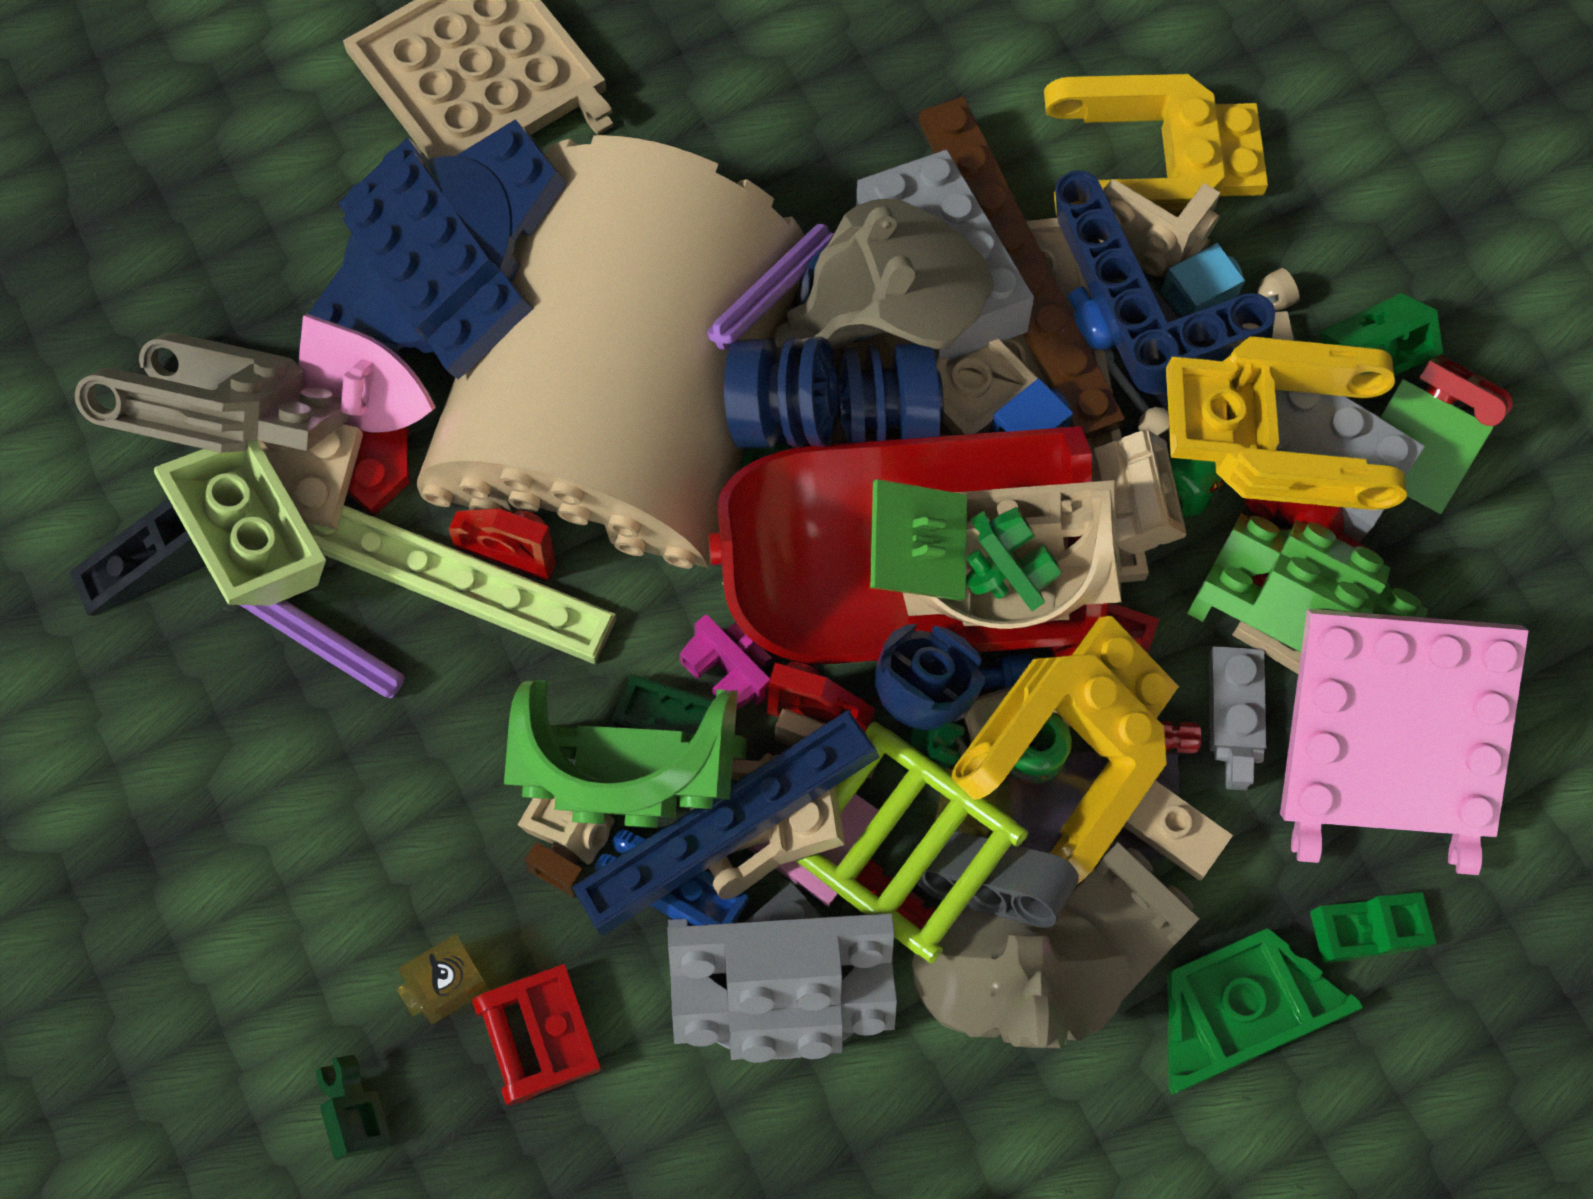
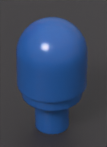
M1081 286L1074 289L1068 295V299L1076 310L1073 314L1075 324L1088 346L1095 350L1110 349L1115 343L1098 305L1091 298L1085 287Z
M1031 653L1004 655L1002 658L996 659L994 667L979 669L982 676L985 674V684L982 689L997 688V690H1002L1014 686L1031 661L1039 659V657Z

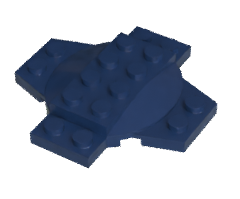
M516 119L456 156L427 159L421 149L407 137L397 148L388 152L382 162L360 183L354 185L347 196L338 203L346 215L343 221L350 230L351 235L346 247L343 265L313 306L309 315L368 335L386 345L399 357V349L403 347H416L423 353L435 352L446 371L459 380L533 310L531 304L514 282L519 267V262L512 257L515 241L519 238L520 233L532 235L567 184V181L529 132Z

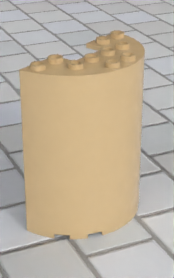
M595 135L591 144L579 145L571 139L557 142L548 147L546 156L564 177L567 184L532 235L520 233L519 238L515 241L512 257L519 262L514 282L531 304L533 310L459 380L455 377L419 473L417 488L425 501L441 507H449L451 503L469 507V510L500 508L514 514L518 509L527 512H537L541 508L557 512L562 519L574 524L586 525L588 521L604 524L610 542L623 553L643 556L644 552L663 556L666 562L676 567L690 569L693 565L708 568L710 563L708 533L719 532V495L728 480L738 472L745 449L735 446L730 436L726 419L724 374L730 348L726 350L719 349L715 342L709 340L707 332L725 311L804 237V234L793 217H785L783 219L772 208L774 198L747 179L741 180L736 184L716 173L717 163L694 153L653 141L622 136ZM799 281L738 340L768 338L773 340L776 328L787 321V313L790 311Z

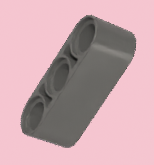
M955 831L918 881V886L932 898L943 901L988 838ZM1011 844L965 908L1037 927H1052L1079 881V875L1069 862L1059 856L1026 847H1016Z

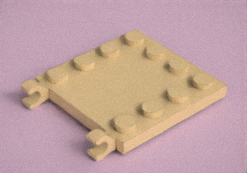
M414 0L343 40L348 55L428 159L456 156L515 119L531 135L577 107L581 109L587 123L597 135L614 126L611 119L607 116L612 113V109L600 95L606 91L605 79L541 0Z

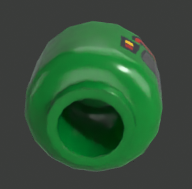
M1169 451L1182 516H1198L1220 493L1225 481L1216 473L1215 462L1171 458V452Z
M1055 713L1051 714L1009 772L1012 777L1024 783L1038 784L1047 782L1059 774L1071 753L1072 744L1069 728L1060 716Z

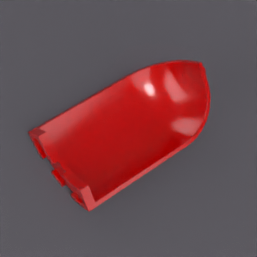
M1082 426L831 444L827 447L807 446L777 452L750 463L728 480L718 499L719 532L708 533L711 565H722L725 598L734 620L740 629L756 644L773 654L793 661L810 664L877 661L883 645L891 633L910 624H917L915 631L931 632L934 625L946 628L963 637L977 652L1077 645L1083 641L1099 617L1107 616L1108 603L1087 604L1071 612L1069 620L1048 621L1014 629L964 626L963 621L944 614L908 616L902 592L870 588L874 480L879 479L948 492L1092 482V452ZM1081 536L1068 537V548L1079 540Z

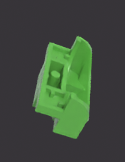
M1241 513L1187 614L1203 622L1213 606L1301 652L1307 609L1426 618L1428 609L1421 606V601L1410 592L1400 588L1391 589L1387 582L1390 567L1384 565L1383 559L1375 552L1364 547L1354 548L1336 539L1335 534L1331 530L1317 523L1310 522L1306 525L1296 520L1292 529L1279 530L1274 523L1263 517L1252 516L1250 518ZM1269 573L1262 587L1253 584L1252 576Z
M526 680L518 687L512 701L509 717L504 784L522 787V797L554 799L555 797L554 810L573 812L572 822L605 825V814L625 815L624 826L648 828L658 827V817L676 818L677 798H680L679 807L712 809L713 799L730 800L733 759H746L747 738L735 734L737 690L717 689L716 698L709 706L696 734H690L683 731L595 726L567 728L550 725L547 711L549 681ZM576 750V762L574 765L569 759H575Z

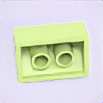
M257 440L248 441V449L246 451L220 453L202 449L154 467L157 479L228 605L271 606L318 586L326 559Z

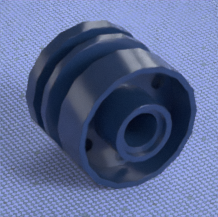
M823 336L810 337L805 341V344L798 337L789 338L784 343L781 355L776 343L770 338L740 339L731 344L724 374V400L728 428L735 446L741 449L775 448L780 442L782 432L788 444L794 448L803 447L807 441L813 447H827L832 442L836 427L839 389L833 352L826 338Z
M916 343L896 345L893 351L891 368L883 369L882 359L877 346H869L866 351V370H861L856 347L842 349L841 365L837 377L839 389L837 414L839 426L844 434L846 443L865 442V431H870L871 442L887 440V429H895L898 440L939 437L940 421L943 420L944 397L940 371L936 368L933 348Z

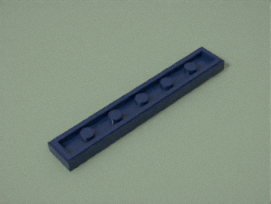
M847 710L731 785L730 800L713 799L712 809L695 808L572 888L594 927L603 936L869 765L880 756L851 712Z

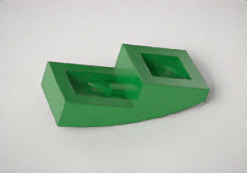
M1423 892L1377 896L1367 902L1324 905L1310 911L1323 964L1396 954L1427 948L1437 944Z

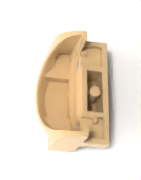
M1115 481L954 492L967 495L966 577L973 568L967 561V556L971 552L980 550L985 558L990 556L978 540L980 533L971 522V519L982 511H985L989 518L993 520L997 516L1017 507L1035 534V537L1014 550L1019 558H1023L1042 544L1054 556L1062 574L1040 590L1045 603L1034 611L1030 610L1007 578L1003 582L1009 588V591L1000 599H996L991 591L980 595L974 594L967 585L965 600L963 601L903 593L908 616L944 614L963 621L964 626H984L998 629L1022 628L1048 621L1069 620L1070 613L1083 605L1121 602V561L1117 540ZM1081 536L1079 540L1068 548V537Z

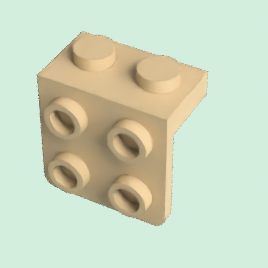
M1110 180L1103 190L1140 267L1148 274L1160 276L1163 279L1166 278L1169 268L1207 249L1210 243L1207 237L1220 216L1214 212L1220 192L1205 183L1202 184L1178 217L1116 180Z

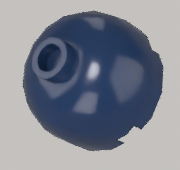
M917 624L905 625L891 633L878 657L875 686L883 707L898 721L909 727L926 731L936 730L945 723H955L963 719L975 703L985 684V674L982 676L979 670L982 660L978 652L963 637L946 628L934 625L932 631L927 632L915 631Z

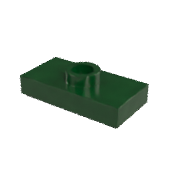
M630 674L611 721L615 727L683 731L696 734L713 700Z

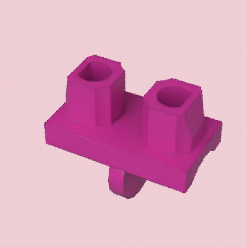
M705 614L695 623V636L680 652L681 664L697 679L717 664L727 676L712 688V694L716 698L717 689L737 690L736 710L751 700L758 706L768 697L766 688L769 685L770 678L761 669L771 662L772 657L761 646L751 640L736 622L725 633Z

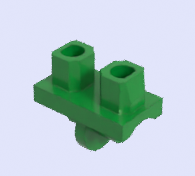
M1015 507L993 520L989 518L985 511L973 517L971 522L980 533L978 540L990 556L985 558L980 550H974L967 556V561L973 567L966 577V585L974 594L979 595L991 591L996 599H1000L1009 591V588L1003 582L1007 578L1031 611L1043 605L1045 600L1040 590L1060 576L1062 571L1058 562L1044 544L1021 559L1016 554L1015 549L1035 537L1031 526L1020 510Z

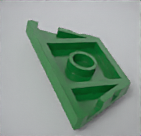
M1266 928L1176 968L1167 974L1168 1089L1171 1095L1177 1094L1355 1013L1363 1007L1356 997L1352 994L1345 995L1321 976L1322 970L1308 959L1296 956L1290 950L1289 944Z

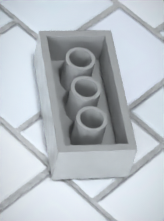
M947 149L857 180L856 206L876 199L891 198L903 200L949 224L982 255L988 265L993 278L994 288L986 300L977 321L965 330L949 349L933 348L935 360L937 361L938 358V365L941 358L948 356L947 361L988 347L991 341L999 339L1002 342L1028 332L1034 296Z
M1275 390L1279 432L1277 451L1367 459V464L1399 468L1405 472L1406 477L1425 447L1347 397ZM1343 507V534L1360 542L1375 525L1384 509L1368 510Z

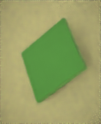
M1402 379L1380 419L1425 446L1405 477L1407 496L1442 514L1493 429V426L1481 424L1476 417L1437 399L1427 391Z
M879 479L874 480L870 588L958 601L965 600L967 495Z

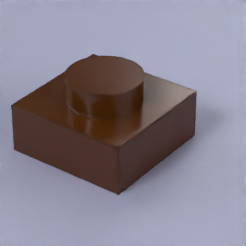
M535 842L524 859L530 873L572 898L576 897L572 887L584 880L585 877L583 869L577 866L581 860L574 853L556 843H553L551 848L548 849Z

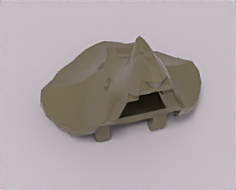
M891 198L871 200L855 206L843 216L828 246L820 253L814 270V281L810 296L803 305L791 309L787 313L788 321L776 328L773 340L778 347L780 355L784 343L789 338L798 337L805 344V341L810 337L823 336L829 341L834 356L835 351L860 337L891 333L916 344L935 349H949L957 338L979 318L985 302L994 288L993 278L982 255L945 221L903 200Z
M1065 907L1056 923L1048 928L1037 927L965 908L938 944L943 950L935 963L930 964L915 953H913L911 961L914 986L927 1010L942 1026L957 1032L966 1033L969 1037L995 1038L1001 1035L1005 1043H1011L1014 1047L1063 1048L1067 1044V1040L1083 1041L1084 1037L1100 1031L1117 1012L1127 992L1130 971L1124 953L1107 941L1088 920Z

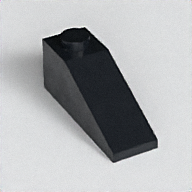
M167 498L72 569L70 574L87 615L96 616L206 566L169 498Z

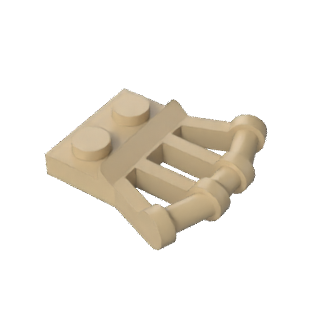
M767 753L760 761L733 760L731 780H740L775 756ZM836 786L735 850L734 852L770 841L768 846L738 868H733L727 856L710 866L709 869L715 878L713 887L719 897L727 900L740 895L781 864L845 845Z

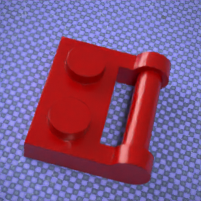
M1443 355L1431 359L1420 376L1421 380L1429 383L1426 389L1429 394L1453 405L1455 400H1460L1475 408L1476 419L1486 426L1499 424L1512 410L1514 405L1513 397L1509 391Z
M565 964L485 992L472 999L477 1017H483L505 1083V1086L501 1088V1092L506 1106L527 1101L538 1094L601 1071ZM518 1002L542 1071L529 1077L525 1075L504 1011L507 1006Z

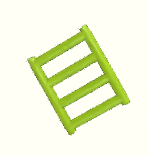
M874 721L866 729L865 734L876 748L880 757L836 785L840 814L885 753L909 771L838 866L821 853L795 861L863 914H892L894 938L915 954L920 955L927 962L933 964L938 960L943 950L938 945L1011 844L1018 847L1027 838L1029 832L984 797L977 800L972 799L952 780V774L891 730ZM927 783L948 798L950 802L881 896L877 897L855 879ZM970 814L992 830L993 833L924 927L919 929L898 913L897 910L965 817Z

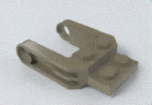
M172 332L163 333L142 347L139 363L148 376L114 368H101L80 380L75 389L77 408L91 423L220 453L246 451L248 449V441L253 440L308 451L350 418V415L340 410L342 398L332 396L333 393L330 390L319 387L303 389L304 370L292 358ZM161 347L171 350L176 355L179 363L177 372H170L160 364L158 351ZM97 384L106 385L113 391L116 397L115 409H107L98 402L95 395Z

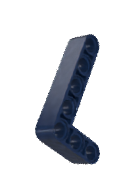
M1080 170L1068 172L1059 179L1055 189L1058 224L1102 313L1130 377L1139 390L1154 395L1167 392L1166 367L1171 357L1224 361L1249 336L1273 339L1274 305L1268 298L1254 293L1240 295L1167 323L1099 181L1091 173ZM1077 201L1085 202V203H1083V204H1078V205H1077V204H1071V203L1077 202ZM1092 240H1104V242L1098 244L1090 243ZM1116 278L1124 280L1116 284L1107 282L1110 279ZM1133 318L1144 320V322L1139 324H1130L1126 321ZM1252 323L1260 327L1257 329H1246L1241 325ZM1206 341L1213 345L1203 348L1197 347L1193 343ZM1150 359L1164 361L1163 364L1156 366L1148 365L1145 362Z

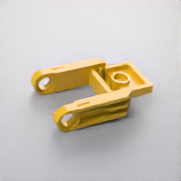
M1189 74L1064 77L1052 81L1044 89L1046 116L1050 115L1057 119H1084V123L1164 121L1161 129L1167 178L1111 180L1122 183L1176 217L1181 214L1203 183L1219 191L1220 196L1264 195L1268 183L1257 103L1215 104L1214 93ZM1098 180L1103 190L1110 180ZM1054 192L1055 212L1057 218L1056 194ZM1077 201V202H1073V203H1071V204H1077V205H1078V204H1083V203H1085V202Z
M1249 336L1224 361L1171 357L1166 367L1171 458L1215 462L1216 473L1242 498L1368 510L1388 509L1399 505L1406 499L1405 472L1399 468L1367 464V459L1276 451L1279 444L1275 390L1355 398L1380 396L1391 390L1395 384L1392 357L1386 351Z
M1112 616L1099 617L1072 656L1039 658L1031 661L956 763L952 771V780L974 800L989 795L1004 781L1051 714L1056 710L1100 756L1109 759V762L1059 831L1062 837L1050 852V854L1063 858L1076 869L1079 875L1078 883H1080L1096 867L1166 766L1164 726L1158 721L1157 717L1179 686Z

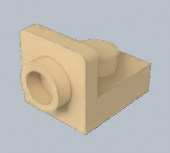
M555 797L554 799L533 798L518 826L532 836L551 844L556 843L578 856L581 862L590 865L598 851L606 844L614 824V818L610 814H605V825L572 822L573 812L554 810Z

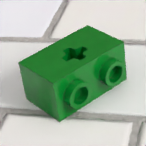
M1403 293L1319 331L1322 344L1386 351L1392 357L1394 376L1443 354L1437 310Z

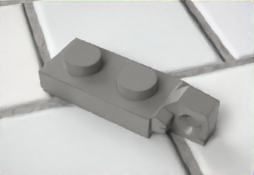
M1213 646L1209 652L1210 751H1214L1215 760L1225 761L1227 790L1247 791L1248 786L1253 784L1254 763H1262L1264 761L1266 715L1263 649Z

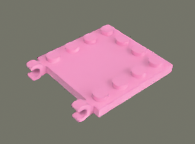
M1307 609L1280 815L1284 821H1295L1291 839V851L1297 852V861L1319 863L1322 852L1321 824L1453 834L1449 846L1448 863L1456 865L1457 874L1479 875L1482 865L1481 836L1497 837L1529 630L1522 625Z

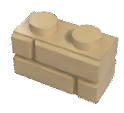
M1141 430L1123 437L1121 441H1113L1094 448L1095 451L1093 452L1097 467L1092 469V482L1115 481L1117 540L1120 549L1130 554H1139L1156 548L1159 544H1167L1184 538L1187 535L1169 453L1164 439L1149 430Z

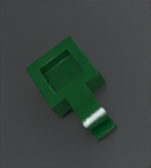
M948 722L936 730L929 731L911 727L898 734V736L943 769H946L956 764L959 760L960 753L958 751L960 744L954 741L958 736L964 734L965 727ZM886 754V756H885V759H886V760H889V761H891V762H894V763H896V764L901 765L900 763H898L897 761H895L893 758H891L890 756H888V755ZM903 766V770L907 773L909 770Z
M355 1055L334 1058L332 1060L333 1066L317 1069L318 1085L321 1091L331 1098L320 1105V1110L334 1160L378 1152L392 1145L393 1142L378 1090L364 1092L360 1078V1066Z

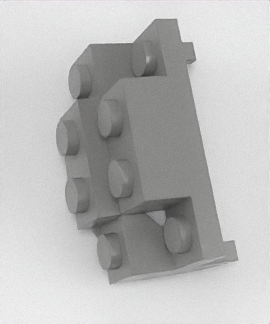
M892 914L688 926L686 919L668 920L667 931L674 1044L688 1043L692 1046H708L716 1042L730 1049L731 1060L745 1059L749 1062L761 1063L771 1059L800 1057L819 1059L832 1053H842V1041L850 1037L854 1032L858 1035L870 1036L878 1034L883 1030H895L897 1000L892 966L894 941ZM841 966H855L842 980ZM726 973L727 990L718 985L709 976L711 974Z

